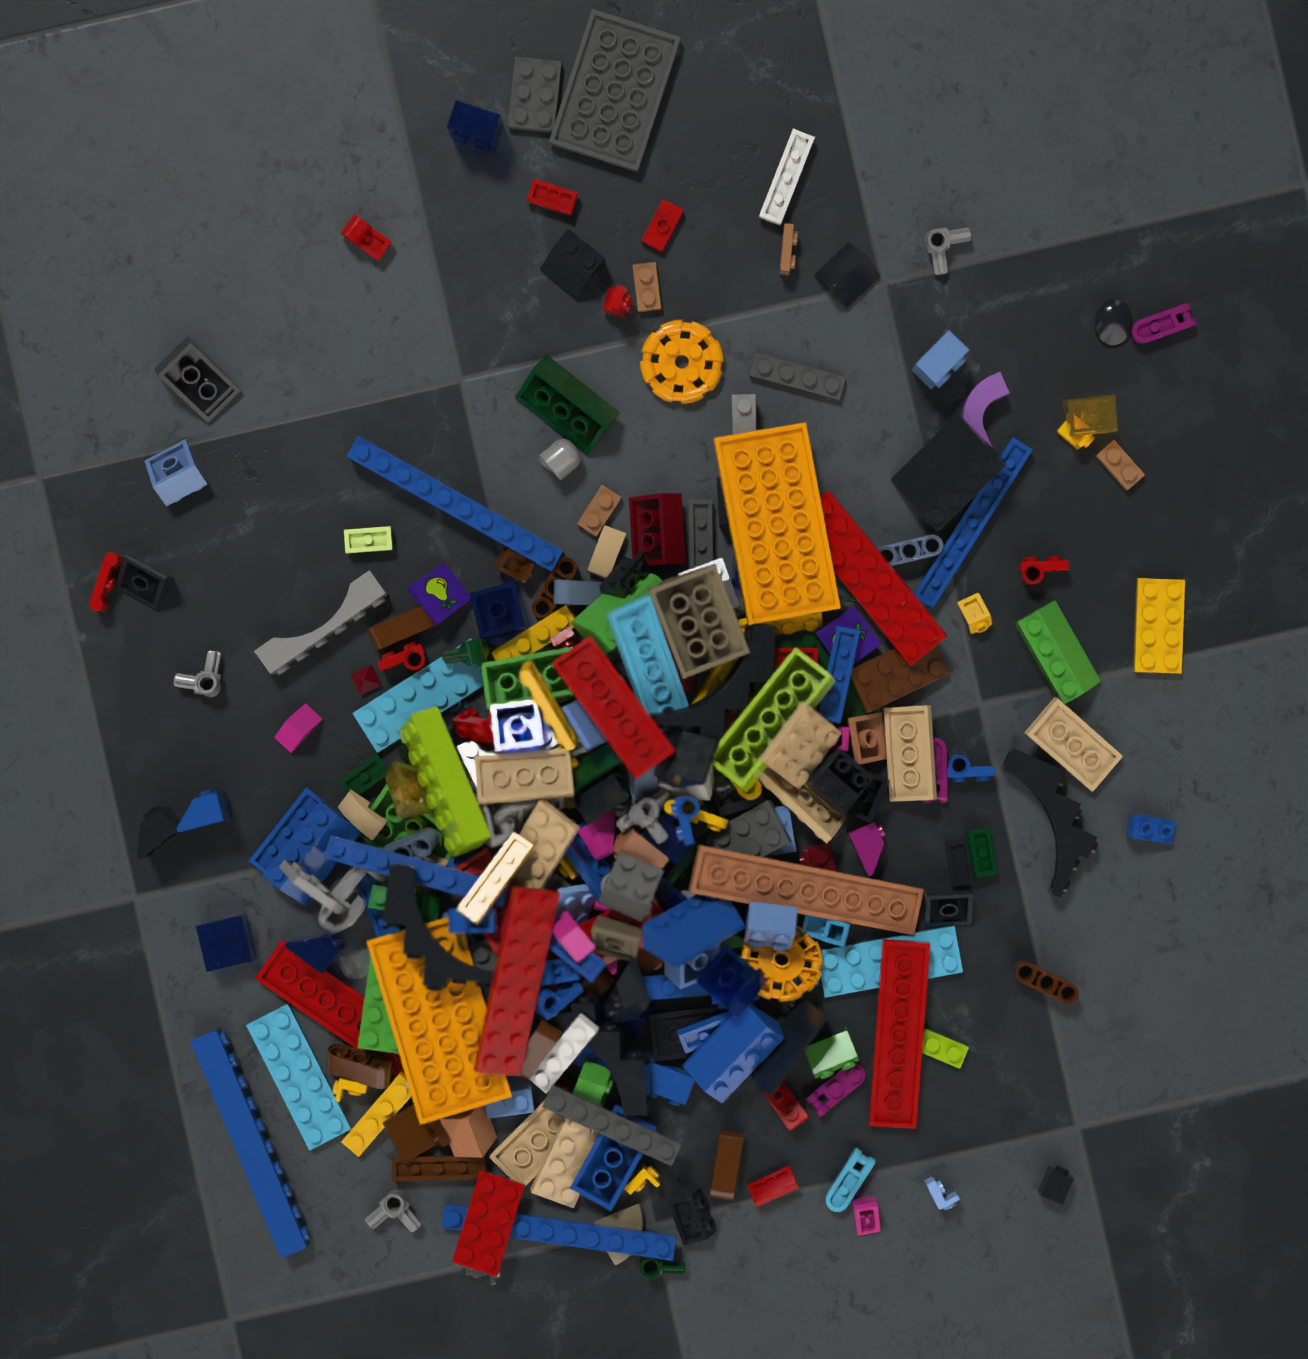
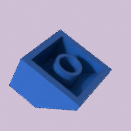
M216 788L200 792V797L193 799L177 826V832L231 819L232 816L225 791L218 792Z

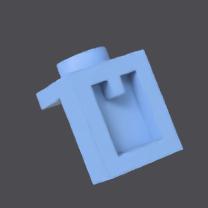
M933 1177L924 1180L939 1210H948L956 1206V1202L960 1198L955 1191L943 1197L946 1191L940 1180L936 1182Z

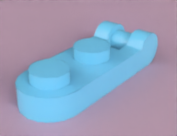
M857 1147L854 1148L849 1159L826 1193L825 1201L830 1210L841 1212L847 1208L873 1168L876 1160L871 1156L866 1157L863 1155L862 1151ZM856 1162L863 1165L860 1171L854 1168Z

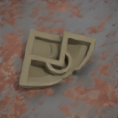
M636 1204L599 1219L594 1224L643 1231L644 1217L641 1204ZM607 1252L614 1265L622 1263L631 1256L629 1254Z

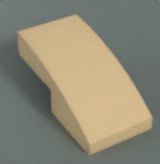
M604 525L587 573L606 579L614 568L626 533Z
M350 790L338 808L360 832L373 841L387 820L368 808L369 801L353 790Z

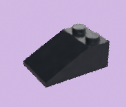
M188 336L155 368L157 376L207 423L241 391Z

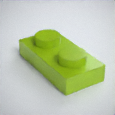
M925 1028L922 1053L960 1069L969 1047Z

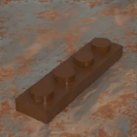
M486 1154L482 1158L454 1157V1155H419L407 1163H403L400 1156H392V1181L477 1179L480 1170L486 1171Z

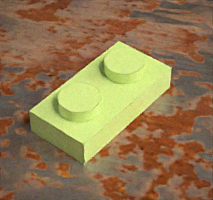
M391 526L344 530L346 554L393 550Z

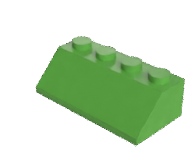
M647 572L625 599L602 594L570 623L584 639L591 636L604 655H606L617 646L606 613L644 595H650L648 587L662 580L658 576Z
M1056 600L1014 623L1053 694L1061 702L1066 704L1101 682Z

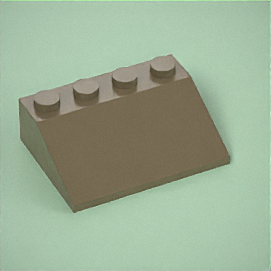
M716 564L666 579L648 587L683 678L750 653Z

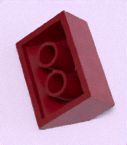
M657 493L629 497L632 559L639 552H644L648 567L686 564L682 493Z

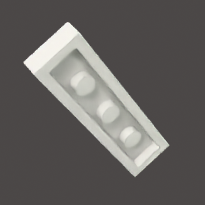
M796 129L792 130L759 218L781 226L815 139L814 136Z
M581 1013L555 1044L529 1080L547 1093L552 1084L558 1080L598 1031L599 1027Z

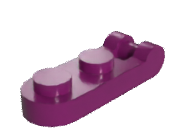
M1185 303L1137 321L1131 327L1132 339L1139 344H1145L1196 326L1197 322L1190 313V303ZM1178 314L1182 316L1183 322L1178 323L1176 318Z
M933 737L936 784H939V791H936L937 799L923 800V803H931V801L947 803V748L943 740Z
M855 1062L856 1065L847 1070L840 1068L804 1098L808 1104H812L816 1109L815 1113L818 1117L823 1116L830 1108L862 1084L866 1075L861 1064ZM823 1093L828 1098L824 1103L818 1098Z

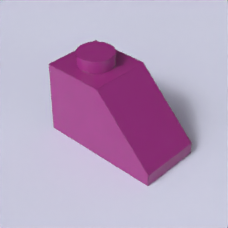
M874 821L872 824L867 823L847 832L867 876L873 875L884 846L882 838L885 837V833L881 825H876Z

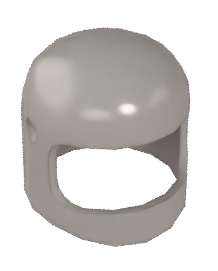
M558 439L548 449L538 455V460L561 481L580 464L581 455L571 441Z

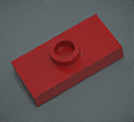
M534 178L526 201L571 217L578 193Z
M663 199L641 242L663 252L684 210Z
M790 1166L747 1185L756 1207L799 1188Z

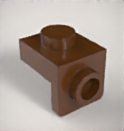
M505 547L494 567L524 584L533 575L535 563Z

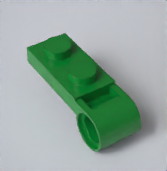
M372 886L368 904L369 909L384 912L387 887ZM415 892L416 903L422 919L429 922L437 920L442 898Z

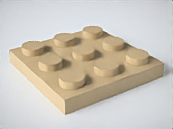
M802 702L759 759L796 788L800 789L807 782L814 769L822 762L830 748L836 744L842 733L809 705Z

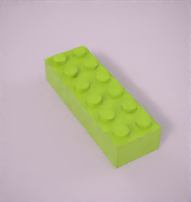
M794 648L720 740L712 765L741 789L748 792L768 767L759 758L802 702H805L812 709L818 705L836 682L833 676L797 648Z
M435 706L413 713L400 728V738L407 745L409 760L413 766L415 765L418 772V782L421 787H424L427 794V804L435 813L436 826L439 830H442L445 838V848L448 852H451L453 858L477 850L491 837V834L440 711Z

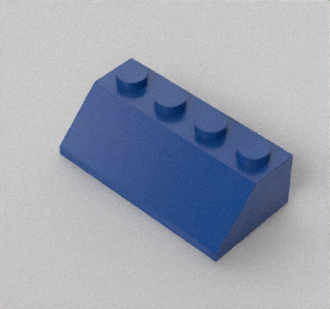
M320 801L262 876L279 890L306 906L312 896L291 882L279 868L281 863L286 860L293 864L295 861L305 869L307 874H313L324 883L339 864V862L324 858L330 835L356 842L362 832L329 803Z
M696 894L643 924V948L678 968L743 930L745 924L731 900Z
M744 1000L686 1060L683 1068L705 1093L723 1103L785 1039L780 1024Z
M615 1105L612 1110L654 1131L657 1129V1123L643 1115H624L623 1107ZM599 1134L570 1189L612 1211L643 1153Z

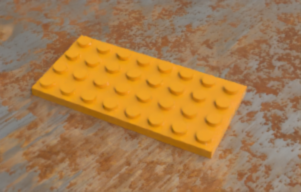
M806 422L714 438L713 443L747 625L840 609Z
M448 917L425 923L433 937L448 952L461 961L474 966L465 933H449ZM405 929L367 940L420 1125L512 1097L506 1075L476 1073L473 1070L486 1013V1005L480 986H476L474 981H467L466 984L452 983V979L448 978L447 988L442 987L441 991L428 990L427 986L423 985L426 956H422L421 960L407 958V954H403Z

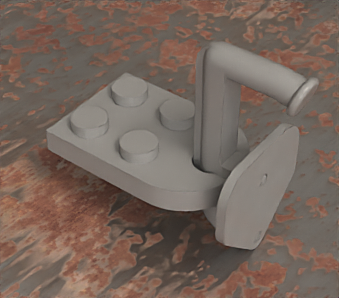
M469 781L472 791H476L477 787L474 781ZM564 797L545 799L557 810L563 809ZM542 799L513 801L507 804L505 802L490 803L492 813H489L486 804H478L491 834V837L485 844L491 848L504 845L514 832L519 835L524 827L523 821L529 819L536 805ZM494 827H495L496 832H497L498 834H500V835L494 836V833H493V828H494Z
M284 860L279 866L293 884L321 903L318 922L331 935L352 926L364 911L366 903L353 889L366 873L379 882V886H387L388 876L352 866L330 893V890L322 884L321 880L313 874H307L305 869L295 861L293 864H290Z

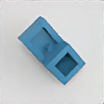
M805 915L802 927L804 930L801 931V934L805 935L808 932L810 934L808 935L809 937L845 947L851 923Z

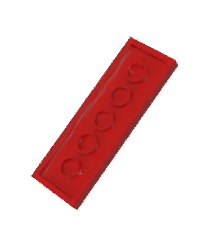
M591 636L551 663L635 780L675 752L674 748Z

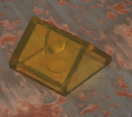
M1115 395L1062 399L1070 436L1118 431Z
M395 761L391 764L385 779L398 819L433 812V809L427 804L425 789L418 782L416 767Z

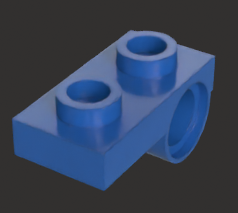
M954 754L947 760V777H952V782L966 781V777H975V781H987L989 776H995V766H970L968 758L964 755ZM957 758L962 759L964 762V768L959 772H956L952 767L953 761Z
M691 796L674 798L675 803L671 804L673 817H679L680 827H676L679 841L684 840L685 845L694 844L689 819L698 814L699 803ZM685 801L694 802L696 809L693 813L686 814L682 811L681 807Z
M1129 814L1126 837L1173 844L1176 821Z
M489 908L478 924L464 916L457 909H448L449 933L497 932V908Z
M562 958L546 960L540 987L582 980L581 974Z
M576 981L558 984L552 990L541 986L535 1012L549 1020L551 1017L556 1016L567 1004L573 1002L584 990Z

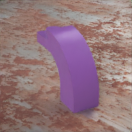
M1001 372L981 381L966 398L961 412V416L990 446L991 443L983 427V414L990 403L1009 394Z

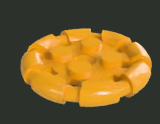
M674 320L664 323L658 331L652 332L643 344L641 350L643 357L642 361H640L643 380L651 386L652 392L656 396L667 402L679 401L681 404H689L704 398L703 395L708 391L712 392L721 379L723 373L721 365L724 363L722 347L719 341L712 337V332L697 322L687 323L682 322V320ZM681 331L690 332V338H680ZM667 336L670 341L663 346L660 340ZM703 340L708 345V348L704 351L698 345ZM652 354L659 355V363L651 362ZM685 356L689 361L688 366L683 369L678 368L675 364L677 357ZM705 361L712 362V369H704ZM662 373L666 380L660 384L656 377ZM700 378L704 384L696 388L693 382ZM674 385L683 386V393L674 392Z
M796 924L795 937L791 948L785 951H777L767 946L752 948L749 944H744L740 947L742 951L739 957L741 975L744 980L750 983V989L759 996L768 1000L770 998L779 999V1002L794 1001L802 998V994L806 991L810 992L818 983L822 974L820 971V967L823 965L822 951L818 942H815L812 937L808 936L810 935L808 932L805 935L801 934V931L804 930L801 925ZM804 942L807 948L803 950L799 943ZM757 952V958H752L751 953ZM777 955H784L788 963L779 965L776 963L775 957ZM804 962H810L811 968L804 967ZM760 970L763 977L758 980L755 973ZM797 978L801 980V984L798 986L793 982ZM773 984H782L781 990L772 989Z

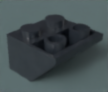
M838 748L822 760L804 784L835 811L846 814L874 777L845 751Z

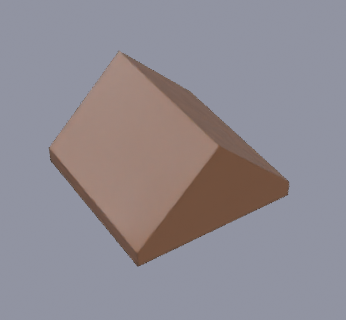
M882 712L846 718L847 727H850L849 741L852 758L859 765L887 759Z
M485 1105L439 1119L451 1141L449 1145L454 1157L482 1158L497 1138L491 1119H487Z

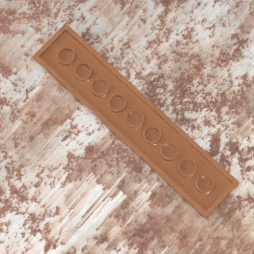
M698 845L689 886L690 893L748 904L750 902L793 906L797 907V913L910 935L915 933L924 889L703 845Z

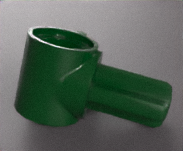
M482 638L462 642L459 648L445 650L442 660H444L445 664L463 662L467 666L487 662V657L491 654L492 649H495V645L491 644L490 641H483Z
M640 1256V1271L647 1279L662 1277V1273L684 1274L685 1261L675 1259L671 1261ZM648 1261H653L657 1264V1268L650 1271L644 1265Z

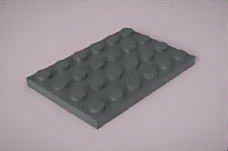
M592 9L549 144L638 172L681 37Z

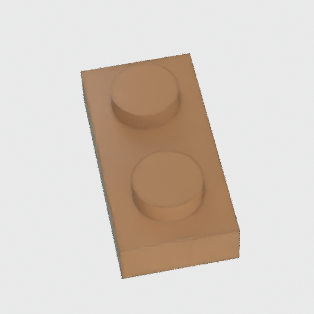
M784 224L779 274L789 275L790 269L795 268L796 255L791 254L792 245H797L798 231H793L794 224Z
M656 262L632 265L638 313L661 310Z
M1115 440L1110 442L1095 456L1125 491L1129 490L1145 475Z
M601 485L577 525L597 537L622 497Z

